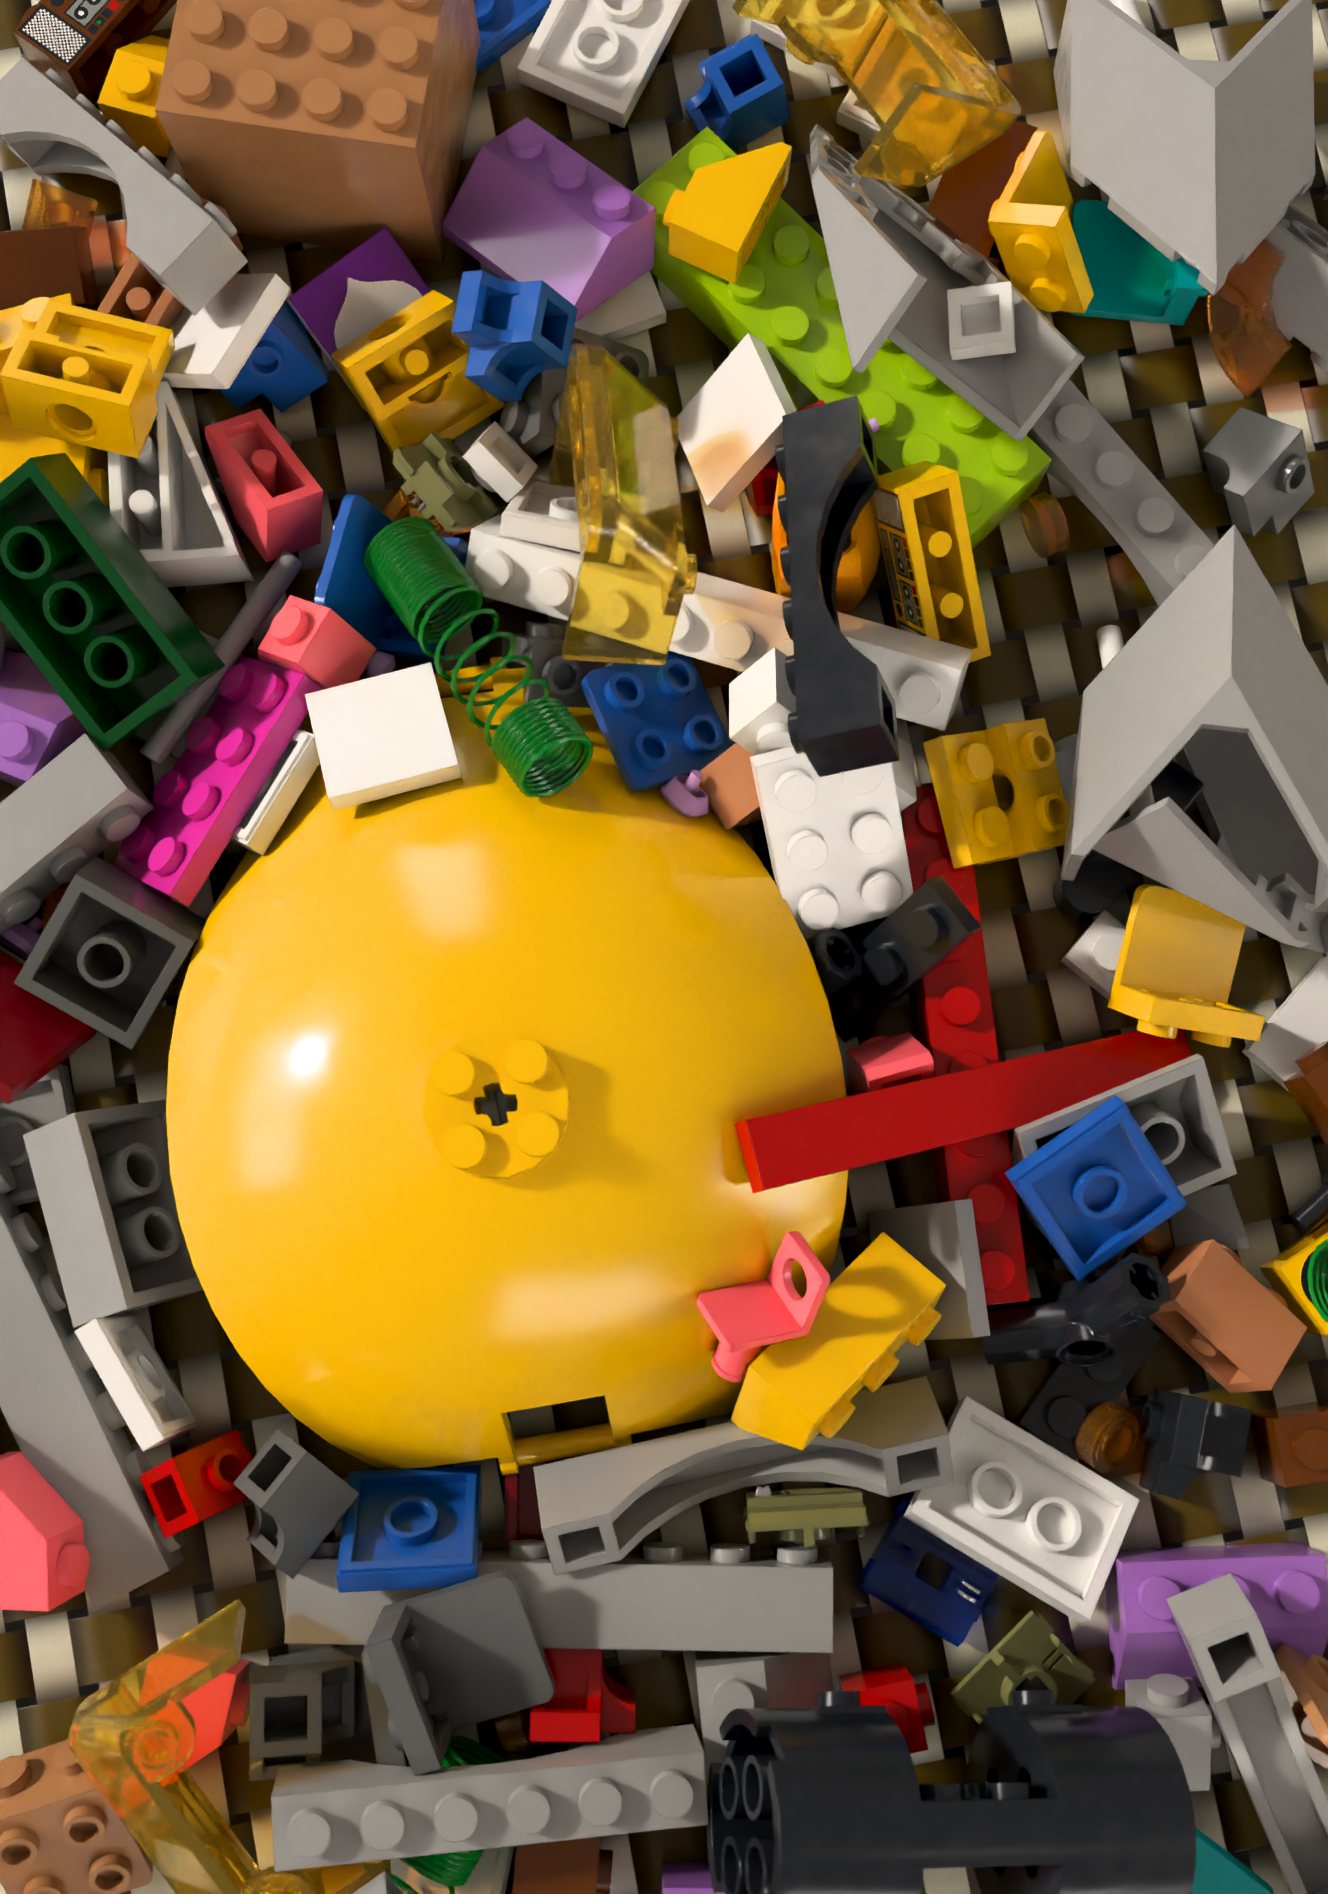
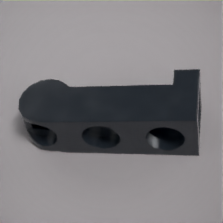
M1172 760L1151 783L1154 802L1156 803L1170 797L1185 811L1205 784ZM1129 809L1119 820L1130 816ZM1093 850L1088 858L1083 859L1074 881L1062 880L1061 875L1058 877L1053 889L1056 907L1063 915L1073 920L1085 921L1094 918L1114 902L1137 871Z

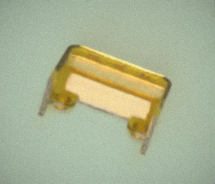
M736 0L732 6L739 16L778 26L787 37L785 41L787 50L799 61L807 65H813L815 61L832 65L877 122L881 130L853 167L862 177L888 181L904 189L908 186L923 187L1004 135L1021 113V107L1015 97L936 0Z
M573 343L570 352L549 472V484L575 487L581 554L562 647L563 660L665 665L684 594L692 595L694 593L697 580L696 555L687 554L674 458L679 439L678 418L669 417L667 404L602 346Z
M239 1599L96 1691L78 1706L68 1736L72 1755L176 1894H352L383 1871H386L387 1874L391 1873V1859L274 1872V1866H271L261 1871L183 1765L193 1751L196 1726L192 1715L181 1700L240 1661L246 1608Z

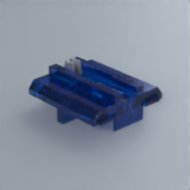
M909 1492L907 1498H902L877 1547L859 1576L861 1582L858 1587L958 1647L965 1640L973 1623L977 1622L981 1614L980 1609L989 1592H993L999 1574L903 1517L914 1495ZM895 1540H898L899 1542L908 1546L910 1550L896 1543ZM890 1549H893L899 1554L903 1555L905 1559L893 1553L892 1551H890ZM929 1551L950 1563L939 1586L929 1583L916 1573L924 1555L928 1554Z

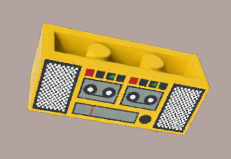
M925 460L878 476L879 487L872 495V502L898 629L971 649L973 651L969 663L991 656L958 471Z

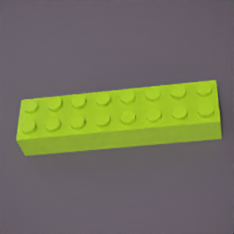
M706 127L633 191V193L656 208L654 268L650 271L731 351L737 347L748 333L763 340L796 410L821 400L827 404L857 395L867 420L869 421L876 417L881 428L873 433L875 436L879 475L925 460L958 471L973 549L1038 489L1052 459L1027 435L1021 442L1013 439L888 338H886L863 373L853 370L825 241L781 197L772 211L736 284L669 255V228L663 225V217L674 191L677 188L685 191L697 168L737 156L711 129Z

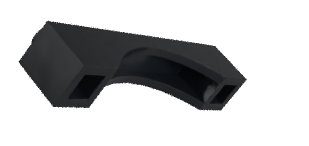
M857 395L783 415L784 443L775 447L778 470L783 482L786 484V494L778 496L780 520L785 532L788 534V546L780 549V561L785 580L791 587V599L783 602L782 611L785 627L790 639L793 641L794 655L786 656L785 671L790 690L796 696L797 711L788 714V731L795 752L797 754L805 753L819 777L900 760L895 701L877 665L855 649L842 634L836 608L837 572L846 540L860 512L879 487L875 436Z

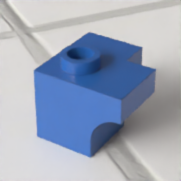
M757 33L753 36L748 35L698 63L701 77L705 83L695 96L684 103L688 116L698 134L708 127L734 152L791 120L784 83Z
M484 270L463 272L451 333L470 346L465 377L501 402L521 400L525 388L536 375L549 369L567 368L578 308L543 280L515 282L495 277Z
M285 299L230 388L218 389L237 409L262 393L283 413L329 381L327 366L312 347L305 326L287 303V299Z

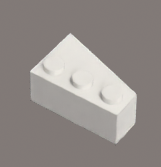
M161 381L156 392L158 413L139 458L108 452L110 513L167 588L255 581L186 413L168 381Z

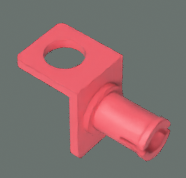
M791 1231L785 1234L767 1279L703 1292L698 1297L696 1305L720 1341L712 1355L711 1363L713 1369L719 1376L728 1381L741 1382L742 1375L744 1378L746 1377L749 1366L760 1356L764 1345L805 1336L809 1333L829 1287L830 1275L798 1231ZM794 1260L801 1264L805 1272L807 1290L804 1297L797 1293L792 1282L791 1267Z

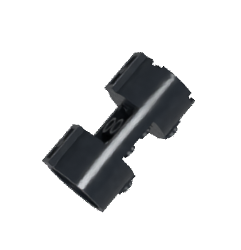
M1053 1690L1012 1691L1013 1705L987 1708V1715L980 1723L972 1742L967 1765L966 1783L918 1784L909 1748L898 1725L887 1713V1706H861L860 1691L817 1692L818 1706L736 1708L724 1718L719 1731L722 1741L729 1740L725 1758L722 1763H710L707 1787L709 1825H706L710 1876L713 1893L921 1894L924 1869L973 1867L981 1894H1191L1196 1867V1829L1193 1805L1184 1769L1169 1736L1152 1715L1136 1706L1055 1705Z

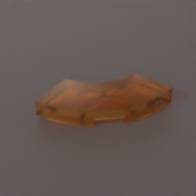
M1265 239L1242 264L1237 262L1228 272L1225 284L1214 296L1209 292L1206 295L1207 317L1210 335L1208 336L1212 349L1226 376L1247 398L1255 393L1293 346L1278 328L1271 305L1274 278L1286 256Z

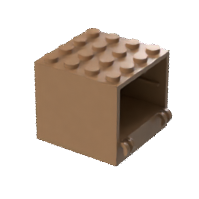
M178 0L155 111L190 187L199 197L225 208L232 224L238 231L237 234L354 250L386 227L408 259L443 263L447 237L442 233V223L454 201L477 73L478 49L481 47L474 0Z

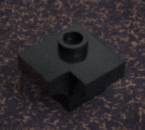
M1156 1388L1154 1401L1148 1400L1145 1403L1140 1420V1438L1146 1441L1139 1486L1155 1494L1182 1499L1189 1483L1202 1474L1217 1472L1241 1478L1252 1410Z

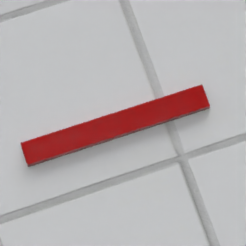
M1178 1028L1176 1039L1134 1031L756 1117L736 1123L735 1128L752 1193H757L1015 1129L1192 1056L1185 1029Z

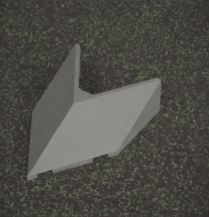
M1067 0L1053 74L1068 176L1082 187L1091 185L1092 182L1110 197L1107 207L1110 211L1171 261L1183 258L1187 264L1197 268L1200 271L1197 283L1214 296L1225 284L1228 272L1237 262L1242 264L1285 216L1288 205L1297 194L1302 196L1312 185L1315 176L1312 0H1289L1230 61L1187 60L1109 0Z
M816 123L810 133L811 182L853 370L863 373L886 338H888L1009 436L1021 442L1085 357L1012 284L1016 352L952 361L949 346L947 290L1007 282L1009 280L970 244L958 239L954 241L934 224L938 220L865 161L857 160L853 155L837 145L834 137Z
M1234 524L1083 692L1061 879L1074 881L1083 859L1200 728L1247 733L1318 858L1314 911L1328 912V684Z
M1200 728L1175 757L1179 765L1205 784L1194 798V801L1211 840L1170 797H1167L1117 821L1093 850L1283 944L1328 954V912L1314 911L1318 858L1247 733Z

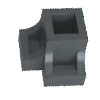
M1240 407L1202 450L1212 490L1225 496L1232 526L1235 524L1239 532L1254 537L1260 529L1278 535L1314 493L1303 430Z
M279 1428L276 1429L233 1483L253 1501L255 1506V1523L247 1540L274 1566L292 1579L295 1578L327 1535L340 1525L348 1508L360 1494Z
M353 1660L250 1667L249 1781L276 1779L278 1767L319 1763L322 1745L337 1739L355 1737V1665Z

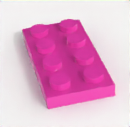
M242 656L238 664L231 667L222 678L219 685V695L206 717L198 720L190 729L186 738L187 749L181 759H178L171 771L160 778L154 788L153 801L151 803L154 809L140 820L139 826L131 835L122 839L119 848L120 854L112 866L159 893L189 907L309 712L305 694L320 691L323 687L304 673Z

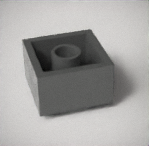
M96 856L73 877L14 984L132 1049L151 1025L191 957L207 920Z

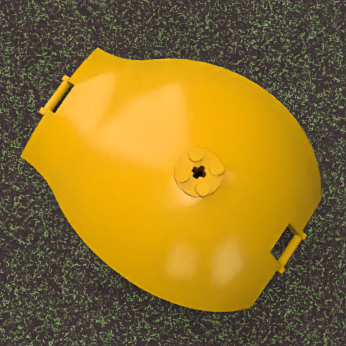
M493 657L490 658V664L459 669L457 678H470L482 674L503 658ZM505 664L501 669L487 677L478 689V691L490 689L494 691L476 693L474 701L491 700L503 695L523 679L525 668L508 669L507 664ZM453 670L445 671V672H446L447 674H449L450 676H452ZM434 673L440 697L453 696L450 687L451 682L446 681L438 673ZM476 682L456 683L460 694L471 693ZM524 688L508 697L497 709L491 720V725L500 724L515 708L525 703L523 700ZM462 695L466 699H469V695ZM455 697L442 698L441 702L462 778L333 811L327 796L321 764L319 763L264 855L248 849L215 902L194 947L175 1015L168 1058L166 1100L169 1166L181 1229L194 1270L214 1314L245 1363L263 1386L296 1419L330 1444L379 1469H413L497 1458L503 1476L519 1473V1466L591 1454L633 1444L631 1434L693 1422L734 1411L745 1378L742 1375L741 1382L728 1381L719 1376L713 1369L711 1363L712 1355L720 1341L696 1305L698 1297L703 1292L767 1279L785 1234L791 1231H798L830 1274L838 1248L846 1205L848 1170L752 1193L735 1124L744 1120L847 1096L842 1058L828 1000L810 949L786 900L781 897L777 885L759 857L735 828L726 831L719 817L712 814L710 810L707 814L700 817L690 818L681 815L664 799L661 791L662 785L642 791L630 789L619 771L591 708L566 707L589 737V740L592 741L593 754L587 768L572 784L555 794L545 797H527L520 792L516 783L513 782L506 769L503 768L496 755L493 754L492 748L487 745L484 728H479L470 721L467 705L462 704ZM494 704L473 706L475 716L483 723H486V719ZM308 712L298 729L314 734ZM490 730L492 740L495 730ZM496 1090H502L508 1099L518 1100L517 1111L506 1112L509 1122L501 1126H496L494 1120L489 1115L481 1114L483 1102H491L489 1094ZM794 1260L791 1267L792 1282L797 1293L804 1297L807 1290L805 1272L801 1264ZM771 1344L764 1345L763 1348H762V1351H761L760 1355H761ZM598 1396L605 1397L610 1423L515 1439V1434L507 1412Z

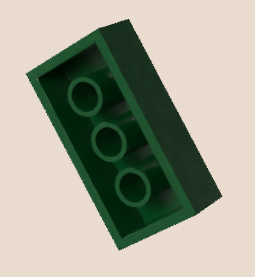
M66 453L31 457L0 483V619L102 751L136 735L225 667V664Z

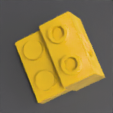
M435 290L430 291L331 354L360 406L371 417L392 455H394V451L398 447L422 443L431 432H437L441 439L449 437L453 440L505 406L504 402H501L465 377L470 346L451 333L456 303Z
M48 299L34 330L22 327L0 373L13 429L138 459L158 413L156 392L175 349L173 330Z
M1045 718L1003 723L982 731L945 735L923 742L954 869L1018 858L1065 845L1069 805L1064 797L1055 761V748L1049 736Z

